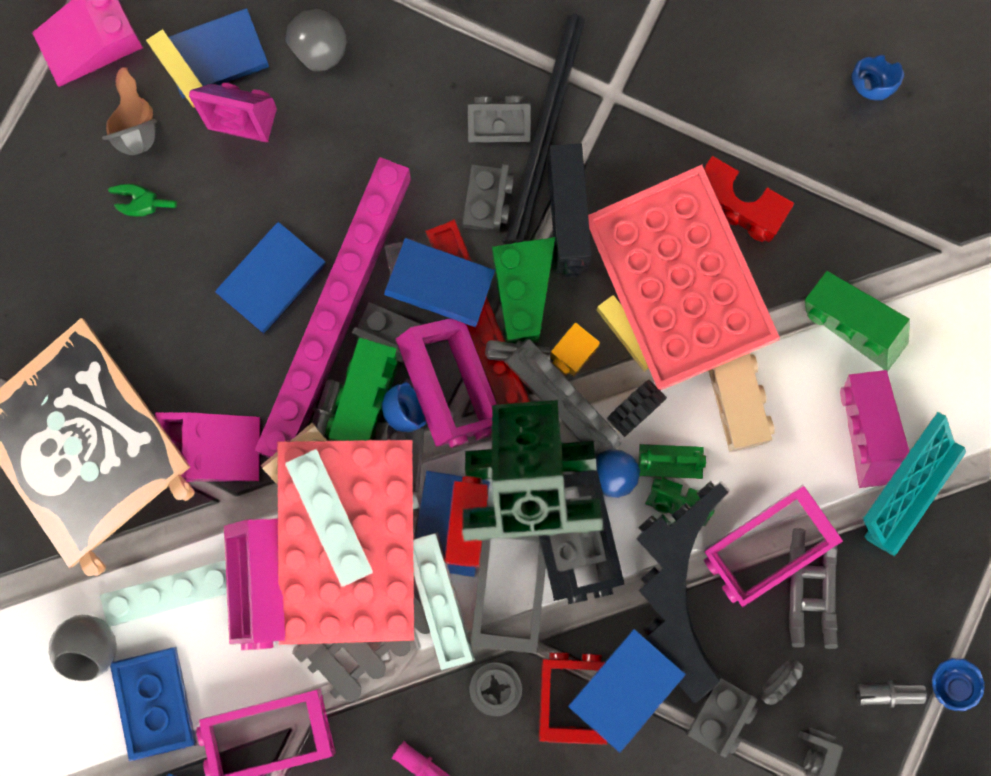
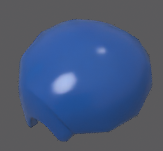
M884 55L873 58L865 57L858 61L851 75V81L858 93L867 99L875 101L891 96L899 88L904 78L902 65L899 62L894 64L888 63Z
M408 382L395 385L388 390L382 402V410L389 426L396 431L413 432L426 424L416 392Z
M608 449L595 455L596 469L603 495L613 498L629 495L638 485L640 469L636 459L630 454L617 449Z
M951 658L940 663L934 671L932 688L935 697L940 704H943L950 710L966 711L978 705L984 695L985 685L981 671L966 659Z

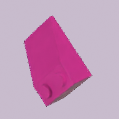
M71 0L32 32L59 87L143 48L120 0Z
M222 83L221 86L209 84L190 90L189 98L207 129L268 143L277 109L273 98L268 93L261 90H252V92L242 91L239 87L229 83Z

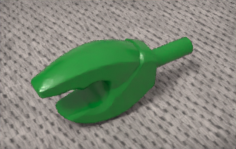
M127 183L108 188L111 194L124 195L126 197L133 196L129 204H114L117 211L128 216H147L154 213L156 207H177V201L157 199L156 193L137 184Z

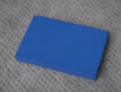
M247 8L168 37L202 86L209 84L221 85L222 83L230 82L269 67ZM178 87L181 97L183 99L186 98Z
M277 222L217 288L215 293L264 334L321 271L326 262L282 224Z
M405 238L384 295L476 327L495 270Z
M426 470L415 539L438 532L443 552L446 556L454 481L462 482V476ZM482 480V484L488 485L489 492L490 481ZM447 564L450 574L475 577L476 567Z
M633 629L568 707L617 751L621 752L686 674Z
M177 647L112 662L110 668L129 762L197 744Z

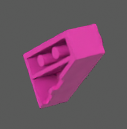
M887 370L849 374L844 387L840 389V398L842 405L846 407L859 488L887 485L910 452Z

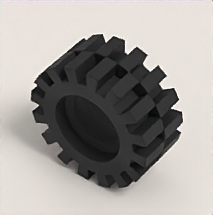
M648 379L626 398L607 419L626 437L658 408L667 397Z

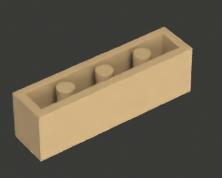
M748 353L708 370L729 452L767 444L772 441L771 435L775 433L774 424L771 416H766L763 406L766 403V394L763 386L757 383L755 373L758 372V363L755 355Z

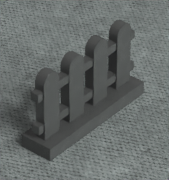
M526 339L504 361L541 401L558 400L560 421L580 442L594 441L595 452L602 445L605 447L611 445L616 450L622 444L619 441L620 437L612 426L530 339Z
M414 597V627L422 634H429L430 629L423 606ZM383 641L384 643L375 651L367 642L333 643L328 649L323 643L297 644L293 648L292 654L300 663L306 658L311 661L307 668L312 674L319 670L334 687L330 693L335 699L341 695L345 700L352 702L361 695V686L356 681L366 672L373 679L381 678L386 672V666L381 657L389 650L396 656H405L409 653L411 644L409 641ZM342 647L359 664L351 673L334 656Z

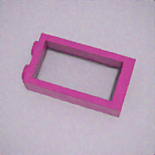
M450 318L410 327L397 337L396 342L436 447L449 443L450 448H454L467 443L469 437L475 436L476 441L492 436V405L497 404L466 324ZM448 340L478 422L456 428L425 345Z
M802 484L706 548L704 552L707 557L703 560L714 576L719 573L726 584L722 588L731 602L735 603L738 601L743 607L843 542V540L804 484ZM795 500H798L825 540L749 590L744 591L718 552Z
M251 519L224 525L229 644H241V650L274 648V641H285L283 594L278 578V519Z
M321 688L205 717L199 720L200 726L196 728L200 747L205 746L207 760L203 762L205 776H259L329 758L336 753ZM306 701L316 751L223 774L213 725Z

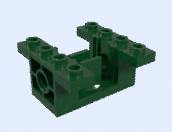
M558 400L492 405V449L465 451V476L482 478V480L492 478L494 506L463 509L462 531L464 541H482L506 537L519 538L522 536L555 535L572 532L587 533L603 530L600 498L565 501L563 472L578 473L597 469L594 441L561 442Z

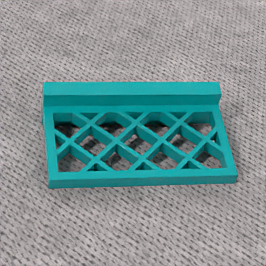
M937 411L863 518L868 529L865 535L866 540L894 557L966 454L965 447L954 441L946 415Z

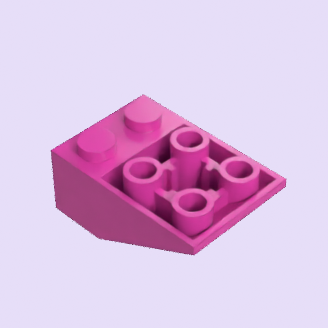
M156 413L155 418L190 465V468L181 475L187 482L259 481L260 454L255 451V448L260 439V417L204 413Z

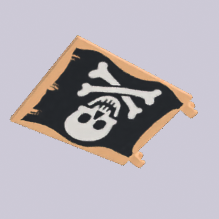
M80 318L0 388V466L69 568L74 567L80 562L81 568L86 575H101L106 570V566L92 551L169 486L172 494L178 500L188 501L194 496V489L181 476L190 468V465L85 319ZM48 395L47 401L43 405H41ZM55 411L61 412L65 418L63 427L57 431L49 429L47 425L48 416ZM71 436L79 438L82 443L81 451L75 456L67 455L63 448L65 440ZM86 462H94L99 467L98 477L93 481H85L80 475V469Z

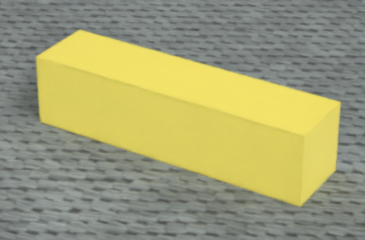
M162 29L146 41L194 108L195 106L189 98L190 90L202 87V85Z
M612 295L597 307V311L645 372L649 369L622 305Z

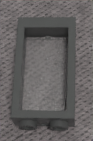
M539 535L522 536L519 538H493L482 541L471 646L537 654L546 572ZM481 632L498 633L502 635L485 634ZM508 635L524 636V637H530V638L528 639V638H520V637H511V636H508Z

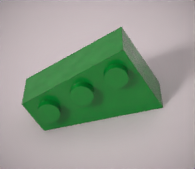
M555 237L492 247V259L507 343L516 344V342H524L526 339H530L533 343L539 341Z
M828 271L825 272L805 299L806 313L810 320L828 328L883 370H887V372L909 343L910 318Z
M359 337L353 359L350 360L344 388L341 387L337 396L336 406L338 408L335 417L331 416L327 424L325 435L329 436V441L374 440L377 422H380L383 414L382 402L384 396L392 388L397 373V348Z

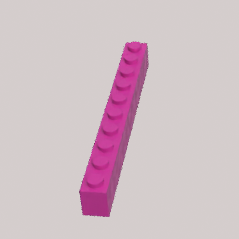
M379 157L255 448V451L268 458L272 457L278 452V442L291 441L308 426L313 414V407H316L411 181L409 168Z

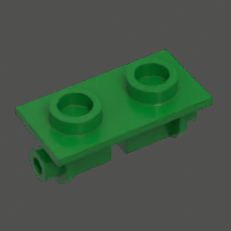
M639 444L640 476L703 479V468L706 467V455H703L704 447Z
M662 477L661 479L654 478L650 489L651 492L645 504L653 507L660 513L673 514L683 504L687 503L691 507L700 498L696 494L698 491L692 488H688L686 497L681 496L680 493L683 485ZM715 510L711 511L710 515L703 524L704 527L709 522Z

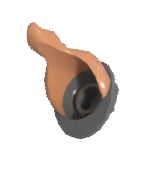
M122 67L116 76V87L121 96V101L108 119L106 125L107 134L102 136L103 141L109 139L118 151L128 155H136L147 151L154 143L156 137L155 123L158 121L157 118H153V109L149 103L139 97L136 80L130 75L126 67Z

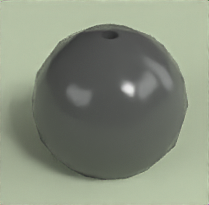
M318 8L307 9L295 15L288 24L285 35L287 45L300 61L312 71H325L337 65L345 53L347 44L345 29L338 18L332 13Z
M91 615L73 616L59 624L53 632L48 647L49 659L54 669L67 679L83 682L93 680L105 673L116 656V638L110 626L102 619Z

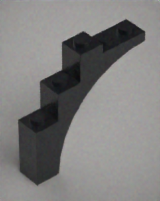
M721 480L715 485L712 481H709L696 493L700 499L691 507L685 503L671 515L675 519L673 523L664 514L657 519L652 514L638 527L641 533L636 538L662 567L658 570L654 566L640 578L644 584L641 585L638 591L663 618L662 621L657 617L643 629V632L646 634L643 637L686 674L678 685L694 703L698 702L720 683L721 674L705 654L694 631L688 608L686 580L690 554L697 534L711 511L729 493L730 489Z

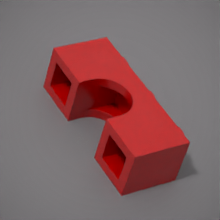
M712 156L704 170L728 223L733 226L738 224L748 230V234L752 238L762 242L765 240L770 243L794 203L769 188H766L757 201H741L733 191V182L739 171Z

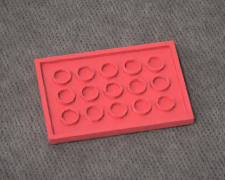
M702 165L588 215L589 230L658 390H664L780 340L779 334Z
M412 440L278 442V578L283 594L285 641H279V645L414 641ZM315 449L319 453L373 573L343 587L338 580L285 464Z

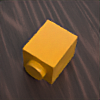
M574 323L551 351L550 358L553 360L552 364L563 375L566 376L570 373L575 377L598 349L600 342L577 323Z

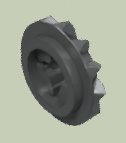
M795 659L791 662L786 661L778 667L764 684L761 700L769 705L776 704L778 700H782L801 677L803 665Z
M498 662L488 663L474 673L469 687L470 697L475 707L482 713L489 716H502L511 712L518 705L522 695V683L516 671L510 666ZM491 675H494L498 684H510V687L501 691V703L497 702L493 694L481 693V691H485L486 688L491 686Z

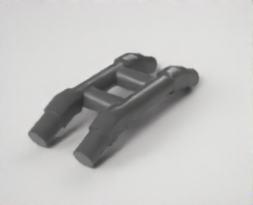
M793 529L789 563L805 553L806 530ZM837 545L822 555L823 566L806 565L790 576L789 630L791 632L792 647L800 648L805 646L803 611L822 612L821 624L824 646L827 649L838 647L836 614ZM803 578L823 579L822 598H803Z

